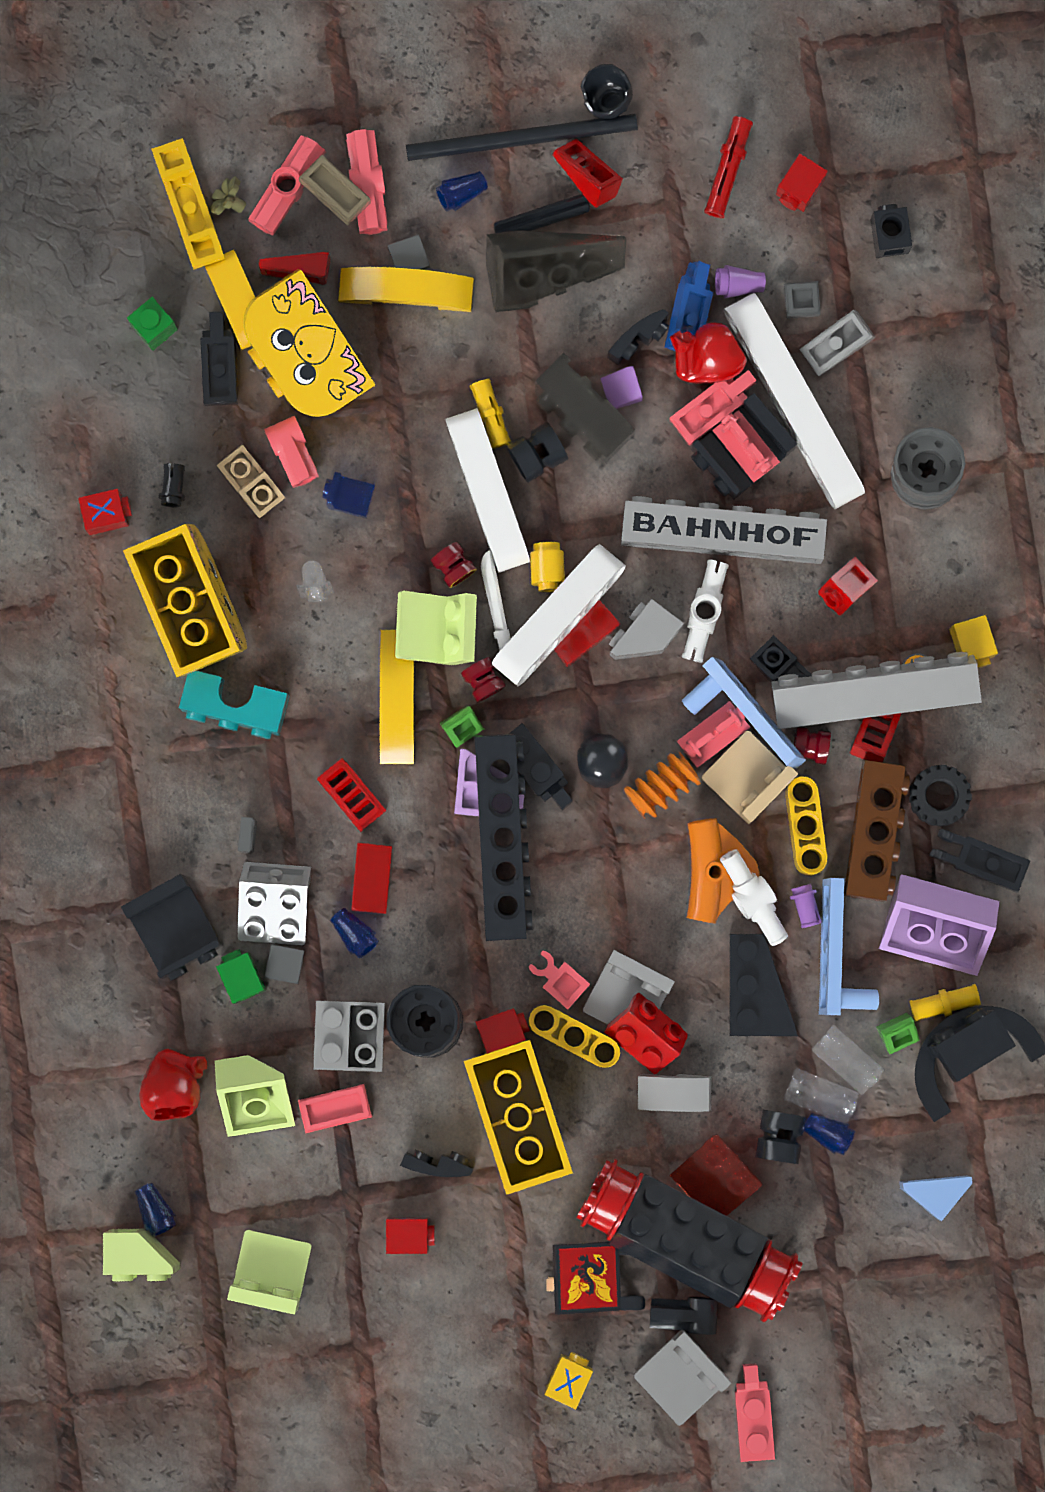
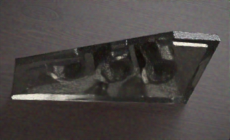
M510 231L487 234L486 268L495 312L528 309L537 305V300L554 293L556 296L566 293V288L582 281L590 283L625 268V236L540 231Z

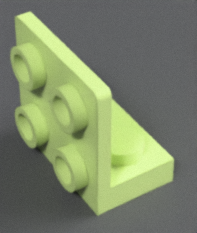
M400 591L397 603L396 658L446 665L474 662L477 595L464 593L446 597Z
M246 1230L234 1282L230 1286L227 1300L295 1314L299 1307L312 1245L303 1241Z

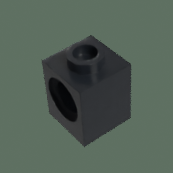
M887 204L878 207V211H874L870 219L876 258L909 254L912 248V239L907 207L898 208L897 204ZM886 223H893L898 227L899 234L889 236L883 231L882 226Z

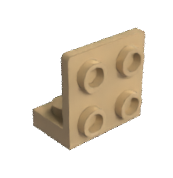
M746 731L702 775V780L749 825L798 773L792 767H786L750 731Z

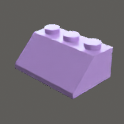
M901 874L892 897L879 949L978 976L996 930L999 901Z

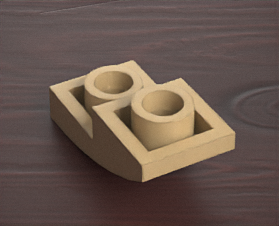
M243 445L239 446L216 465L258 518H261L285 499L282 492Z

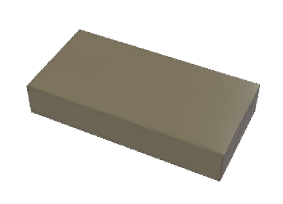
M323 155L299 177V182L347 226L371 203V199Z

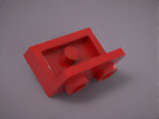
M639 992L633 996L629 1007L608 1023L604 1033L654 1075L681 1054L688 1037L687 1032L678 1023L671 1020L652 1001Z

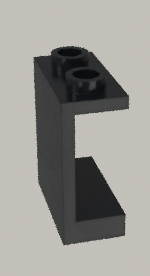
M755 393L749 396L738 410L781 462L795 450L798 443ZM713 431L700 442L696 440L692 444L691 451L694 453L691 456L692 460L700 470L704 472L707 469L715 478L713 484L724 497L729 494L735 500L754 484Z
M179 874L121 906L126 918L131 920L158 970L156 973L160 979L168 977L170 981H173L188 973L189 971L186 966L198 960L200 965L218 956L216 950L222 947V944L184 875Z

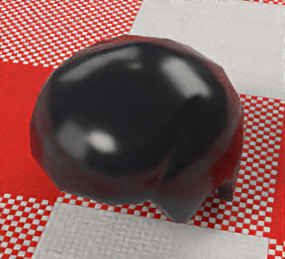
M600 64L588 71L581 82L580 87L584 97V104L589 112L599 119H612L626 112L633 98L632 86L627 75L613 64Z
M597 733L586 738L581 743L577 752L580 776L595 788H609L620 783L628 769V755L623 743L611 734Z

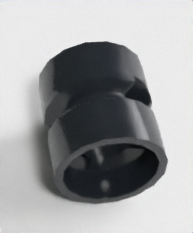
M548 422L533 429L530 438L527 439L521 436L506 445L512 460L527 483L543 475L545 467L548 466L553 469L568 460L562 443ZM538 444L541 445L546 454L542 458L539 457L534 448Z
M763 1109L760 1129L764 1132V1136L758 1138L755 1157L799 1164L801 1145L797 1142V1138L803 1136L806 1117ZM779 1128L785 1129V1139L776 1138Z

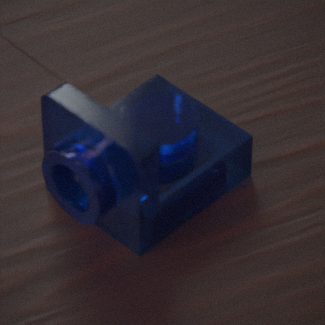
M335 472L333 480L327 478L322 498L327 499L328 509L367 519L375 485L344 477L342 473Z

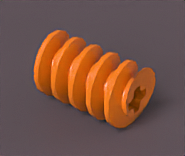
M679 752L680 759L671 753L667 756L669 767L662 762H658L656 764L658 775L651 770L646 771L647 783L637 778L635 780L637 791L629 786L624 788L625 794L644 819L645 813L654 818L658 816L655 808L656 805L665 810L668 809L667 797L677 802L679 800L677 789H681L688 794L690 792L687 783L689 780L698 786L701 784L697 773L681 752Z

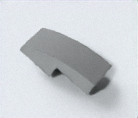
M641 1074L638 1076V1110L673 1112L710 1111L712 1076Z

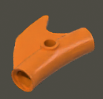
M709 818L687 823L691 847V888L686 918L716 924L721 912L733 901L732 894L735 892L732 887L734 883L720 858L726 853L737 849L750 872L755 873L757 877L760 876L756 860L744 846L718 823L717 818ZM713 866L714 871L712 875H709V869Z

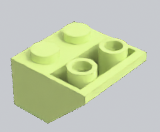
M111 1229L103 1233V1275H112V1281H133L134 1278H137V1275H147V1281H166L168 1278H171V1274L180 1270V1262L147 1229Z

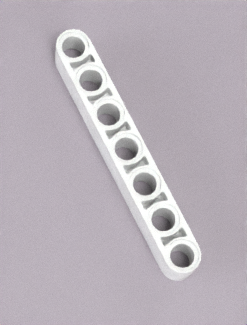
M752 293L724 308L725 316L793 439L798 443V448L831 506L837 509L863 495L865 490L856 471L757 295Z

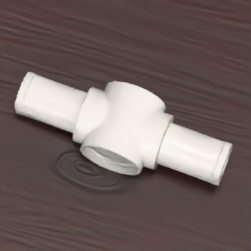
M715 560L707 561L708 565L702 587L697 588L695 599L690 607V618L687 628L690 630L684 652L682 653V658L690 660L695 649L696 653L693 661L700 663L703 662L709 634H713L716 622L721 614L723 599L721 590L729 567L728 564L720 562L718 572L716 573L717 561ZM708 603L715 611L714 616L710 619H702L697 615L696 607L699 604Z
M737 849L726 853L720 858V861L734 883L732 887L735 892L732 894V898L745 918H751L753 922L758 923L770 945L774 946L783 942L788 937V934L774 912L776 907L773 903L777 899L771 887L762 876L757 877L755 873L750 872Z

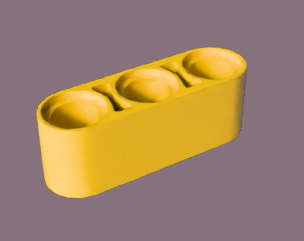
M233 249L224 253L225 259L206 265L205 268L238 343L243 350L251 346L244 332L243 318L246 308L255 298V295Z
M800 776L788 784L785 798L795 867L800 873L812 876L825 868L827 852L817 785L811 778ZM804 784L810 789L811 793L808 801L800 802L793 796L795 785ZM808 817L814 822L815 830L813 834L803 835L798 831L797 822L800 818ZM805 851H814L819 856L817 868L808 869L803 865L802 855Z
M538 1006L530 1013L529 1026L532 1031L550 1042L602 1068L611 1067L619 1060L620 1048L617 1042L550 1006ZM540 1011H548L554 1017V1024L547 1031L539 1030L534 1024L535 1015ZM575 1026L583 1031L584 1040L579 1046L572 1047L566 1043L564 1035L568 1028ZM606 1042L612 1045L614 1056L610 1061L603 1063L595 1057V1048L598 1044Z

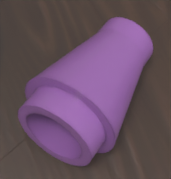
M725 265L724 268H717L715 292L717 295H723L725 299L764 292L766 279L764 272H754Z

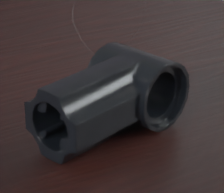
M687 1297V1300L651 1298L650 1328L686 1330L687 1333L717 1334L718 1301L706 1297Z

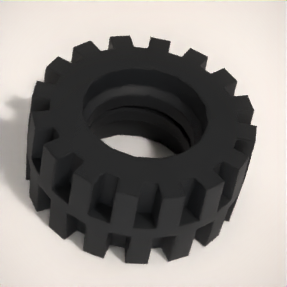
M934 765L920 772L913 780L909 790V803H911L914 814L916 813L919 817L918 819L932 826H946L958 821L968 811L970 801L972 800L971 786L965 779L966 776L957 771L958 769L947 765ZM937 781L949 784L954 792L952 805L944 810H937L931 807L926 798L928 787Z

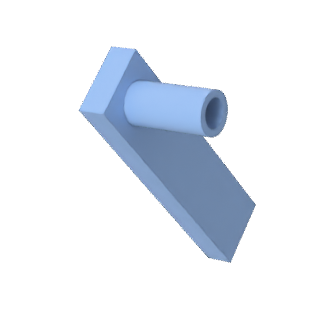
M711 657L702 665L709 675L682 699L683 704L690 712L696 715L723 690L786 766L797 769L806 761L803 755L781 729H778L776 723L722 660Z
M828 878L822 881L821 919L823 923H821L819 1015H841V1009L877 1010L879 1005V993L876 989L841 988L844 878Z

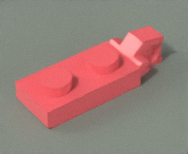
M748 370L735 381L732 378L724 382L714 383L671 416L669 420L690 446L721 423L726 416L739 409L748 398L744 393L754 386L757 380Z
M743 1364L744 1383H736V1391H734L740 1461L775 1460L770 1390L768 1389L767 1381H759L758 1365Z

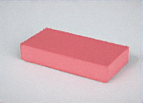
M365 1084L298 1100L305 1133L372 1117Z

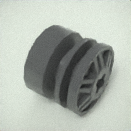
M933 427L917 429L904 437L897 447L890 473L892 487L899 499L910 507L922 510L938 508L951 500L958 490L966 464L964 451L957 439L945 430ZM926 467L932 469L927 479L921 476L922 471Z

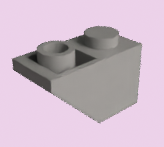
M653 599L647 605L641 602L629 617L634 622L625 632L620 629L610 641L609 645L613 647L610 651V656L617 660L662 654L681 630L684 623Z

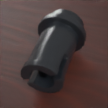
M171 463L164 464L163 489L159 493L158 498L161 499L162 506L171 508L181 507V502L185 500V495L182 494L185 466L174 463V468H172Z

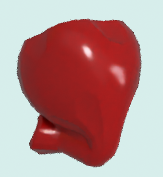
M707 323L699 327L694 335L690 332L681 333L678 331L669 337L676 351V375L685 382H724L731 380L745 368L747 359L729 328L722 323Z
M164 1049L157 1053L143 1077L139 1092L141 1107L151 1120L165 1121L185 1118L194 1113L201 1097L200 1085L197 1080L203 1076V1071L207 1069L206 1057H189L172 1049Z

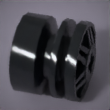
M414 985L402 990L392 1000L387 1012V1029L392 1041L402 1051L421 1058H436L448 1053L458 1043L463 1032V1013L458 1002L448 992L431 985ZM425 1013L429 1017L435 1018V1023L430 1025V1031L428 1032L425 1027L419 1026V1021L424 1020Z

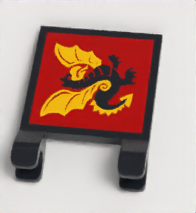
M610 1241L554 1244L555 1314L644 1310V1296H621L619 1255L628 1254L609 1245Z

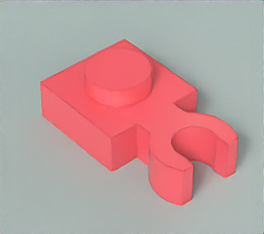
M542 951L540 954L546 958L548 962L547 967L539 970L533 964H530L529 969L534 975L545 976L548 979L543 988L568 1010L590 983L566 962L558 969L554 966V959L551 954Z

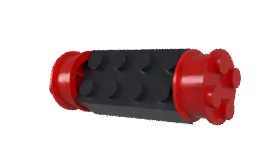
M615 1158L612 1163L606 1160L590 1189L592 1190L587 1200L585 1199L576 1218L581 1220V1227L588 1224L606 1233V1240L610 1241L609 1245L729 1308H732L733 1305L737 1309L742 1305L760 1314V1321L766 1322L767 1319L772 1320L777 1310H782L789 1296V1292L786 1289L791 1280L795 1281L803 1265L802 1262L798 1261V1254L793 1253L789 1256L772 1247V1240L647 1174L644 1176V1173L640 1172L637 1176L617 1166L618 1160Z

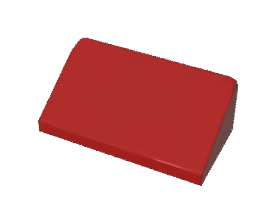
M599 600L558 644L554 651L565 666L569 667L618 629L621 624Z
M357 843L352 911L386 914L392 846Z

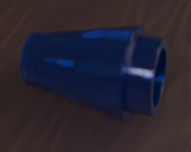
M478 171L443 180L442 185L436 187V193L445 211L448 212L452 209L457 211L487 190L488 185L484 175Z
M346 908L339 910L330 920L351 955L355 954L359 959L372 951L379 942L375 937L376 932Z
M814 1113L810 1114L804 1126V1132L808 1133V1135L834 1155L839 1153L844 1156L856 1134V1131L849 1128L850 1124Z
M153 1183L146 1184L135 1191L145 1231L149 1230L152 1237L163 1234L177 1225L174 1220L176 1214Z

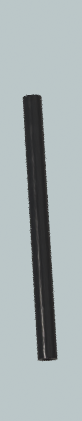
M628 114L612 119L598 118L406 144L407 160H421L638 130L636 114Z

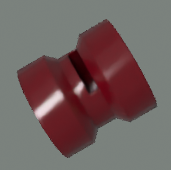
M458 541L450 544L431 559L435 568L444 573V581L449 588L460 584L477 570L472 561L466 560L463 556L464 550Z
M490 657L474 663L461 672L465 682L471 684L473 688L472 695L477 703L495 695L506 687L502 678L494 673V666Z
M797 727L793 745L805 759H812L816 764L826 765L831 732L820 730L815 733L810 732L808 728Z

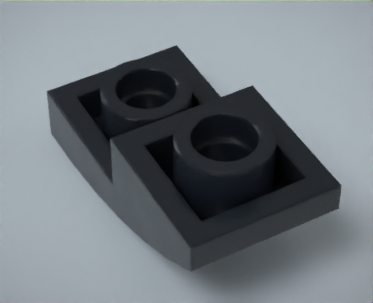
M664 309L659 310L634 324L614 343L608 351L607 358L616 365H619L623 358L629 361L639 347V344L636 342L637 339L647 346L650 345L653 339L659 342L669 328V324L666 323L669 312Z
M774 635L750 657L751 662L770 682L778 681V677L788 674H796L799 678L812 676L798 662V658Z
M415 1149L413 1155L406 1152L400 1166L409 1170L439 1177L470 1176L474 1169L468 1165L470 1162L469 1158L454 1151L451 1152L450 1156L443 1154L436 1166L432 1164L434 1157Z

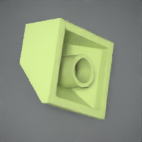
M249 1055L215 1060L216 1091L228 1137L295 1126L283 1073Z

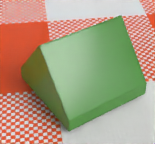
M468 705L440 723L456 748L484 730Z
M904 1013L876 1027L889 1054L920 1040L914 1020L908 1013Z

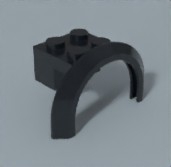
M978 1006L954 1013L940 1022L929 1033L919 1050L914 1075L918 1096L933 1122L951 1112L936 1084L934 1073L936 1058H939L952 1081L958 1082L1014 1048L1016 1045L1009 1035L1011 1034L1017 1040L1030 1062H1033L1045 1055V1043L1029 1021L1005 1008Z

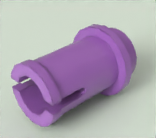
M811 884L791 889L793 895L790 896V899L795 900L801 928L823 923L814 897V893H817L816 889L813 890Z

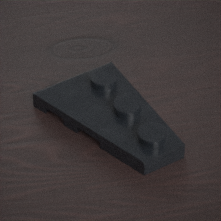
M729 934V1036H798L764 934Z

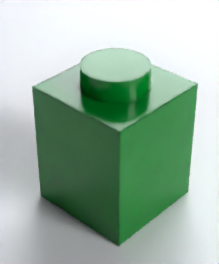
M153 297L127 317L131 327L152 351L178 331L174 321Z
M239 949L221 957L223 963L216 966L232 1004H237L266 991L250 953L241 954Z

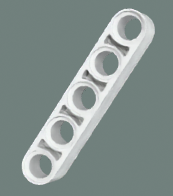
M476 408L446 418L450 436L498 573L530 562L478 409Z
M601 544L594 547L494 658L492 665L517 686L523 684L617 581L625 570L626 565Z

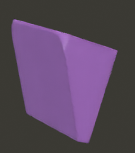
M633 366L600 378L610 411L642 401V392Z

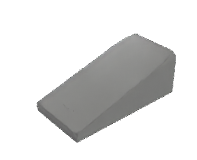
M852 310L800 348V351L816 374L821 376L876 337L856 310Z

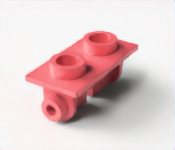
M739 410L734 414L731 413L721 421L722 423L712 430L753 483L780 463Z
M729 701L676 742L696 768H698L751 727L745 721V716L738 707L735 708L731 701Z

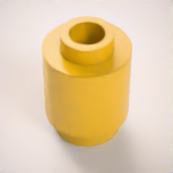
M558 542L533 544V552L530 553L532 586H538L539 592H554L565 580L564 551L560 550V543Z

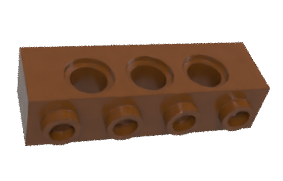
M867 760L862 762L844 886V896L885 902L888 895L893 896L896 876L890 874L892 861L898 862L901 845L900 842L895 841L897 828H903L905 809L900 808L901 795H907L910 775L904 774L905 766ZM882 789L890 794L891 802L888 807L882 808L875 804L873 796L876 790ZM872 823H880L885 827L886 837L883 841H875L870 837L869 827ZM868 856H875L881 862L882 868L877 875L869 874L865 870L864 862Z

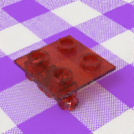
M718 1134L712 1135L701 1148L669 1175L687 1196L725 1216L729 1215L763 1185Z

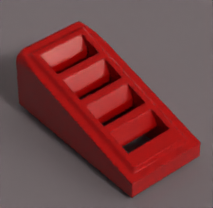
M574 139L554 150V158L595 208L617 196L623 178L578 139ZM577 155L578 158L574 160L572 156Z
M329 252L264 258L259 260L258 266L262 275L283 279L299 269L302 270L309 283L325 285L327 284L330 267Z
M902 713L877 716L890 721V725L871 719V717L863 718L850 754L867 761L882 763ZM870 728L885 734V738L866 732V729Z
M344 758L338 760L317 778L319 783L360 832L386 812V809ZM345 771L348 776L332 788L329 783ZM354 781L357 786L341 799L338 793ZM363 792L366 797L350 809L346 804ZM371 802L374 808L359 820L355 814Z

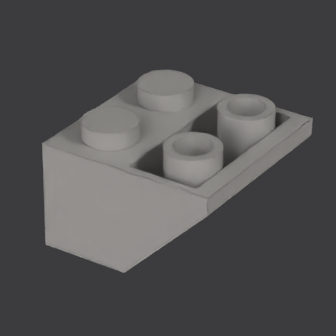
M316 1001L313 1070L382 1072L385 1003Z

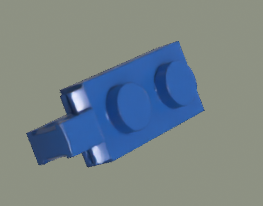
M701 261L690 262L686 274L681 277L664 348L675 351L669 338L678 331L681 333L690 332L694 335L699 327L706 324L713 292L710 291V284L707 283L710 269L709 264Z

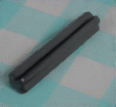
M579 194L497 221L493 224L494 232L497 239L502 241L587 213L590 210V205L585 196Z

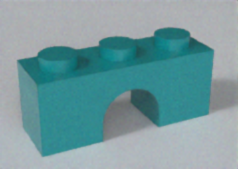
M199 671L187 674L179 709L182 712H186V719L205 723L206 718L219 720V727L238 731L239 726L251 728V735L270 739L271 734L280 736L290 698L287 693L254 685L249 702L242 707L233 708L225 705L222 700V689L225 682L222 677Z

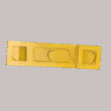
M183 138L152 148L193 270L225 259Z
M341 268L338 301L372 305V302L436 306L438 310L471 312L474 278L408 268Z
M381 630L380 764H414L415 661L396 658V630Z

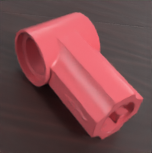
M295 416L264 429L275 455L279 456L293 488L305 485L319 477L316 466L305 446L307 442Z

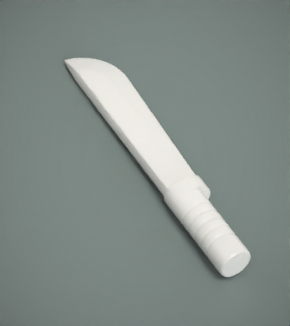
M488 551L482 558L481 572L495 632H493L494 638L498 641L500 652L511 638L506 625L494 559L491 551Z

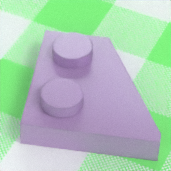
M460 749L454 814L479 816L476 755L466 749ZM492 765L490 766V772L494 777L504 778L507 776ZM504 793L497 794L492 800L493 808L499 812L509 810L512 805V799ZM519 795V807L521 809L523 808L524 795Z

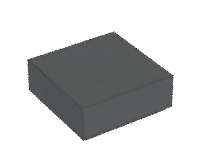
M419 235L387 245L395 268L420 270L430 268Z
M818 281L784 284L786 319L820 316Z
M241 817L238 851L241 853L252 854L254 852L257 821L254 818Z
M271 944L264 978L299 984L305 951Z

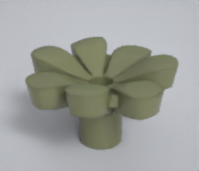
M236 176L231 180L226 178L221 186L222 191L216 189L212 194L211 198L216 200L210 207V212L220 215L223 210L230 208L237 213H241L244 210L246 202L237 196L241 181Z

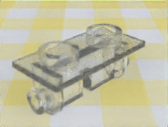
M308 561L303 565V585H296L301 598L307 597L308 602L327 600V594L335 593L331 581H326L325 574L318 562Z
M832 1025L811 1049L861 1095L879 1080V1076L884 1071L879 1064L835 1025Z
M795 1068L783 1100L848 1124L850 1116L855 1111L859 1092Z

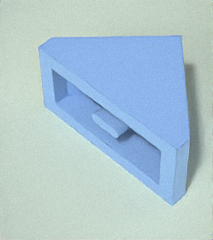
M965 1175L899 1181L901 1190L936 1219L942 1221L971 1186L972 1177Z

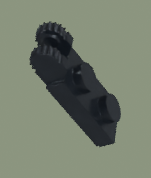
M944 829L939 830L937 836L941 840L960 845L962 848L958 857L948 854L944 850L932 848L931 857L954 865V868L1013 892H1019L1030 860L969 836L962 837Z

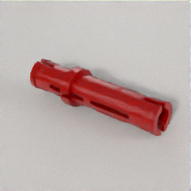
M733 117L726 144L721 146L720 152L722 157L706 208L704 209V213L709 216L721 219L725 216L724 213L740 162L745 159L747 151L744 149L753 122L746 118Z

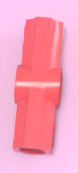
M366 129L355 130L346 134L351 169H348L349 179L371 199V203L357 216L359 233L367 235L379 234L388 230V223L383 198L385 186L382 165H379L375 131Z
M301 135L282 166L273 173L270 185L248 218L249 222L266 234L273 236L292 205L302 196L304 186L299 182V177L321 155L324 156L326 153L325 149L312 139ZM285 179L293 180L296 183L295 187L289 192L281 191L278 188L279 184Z

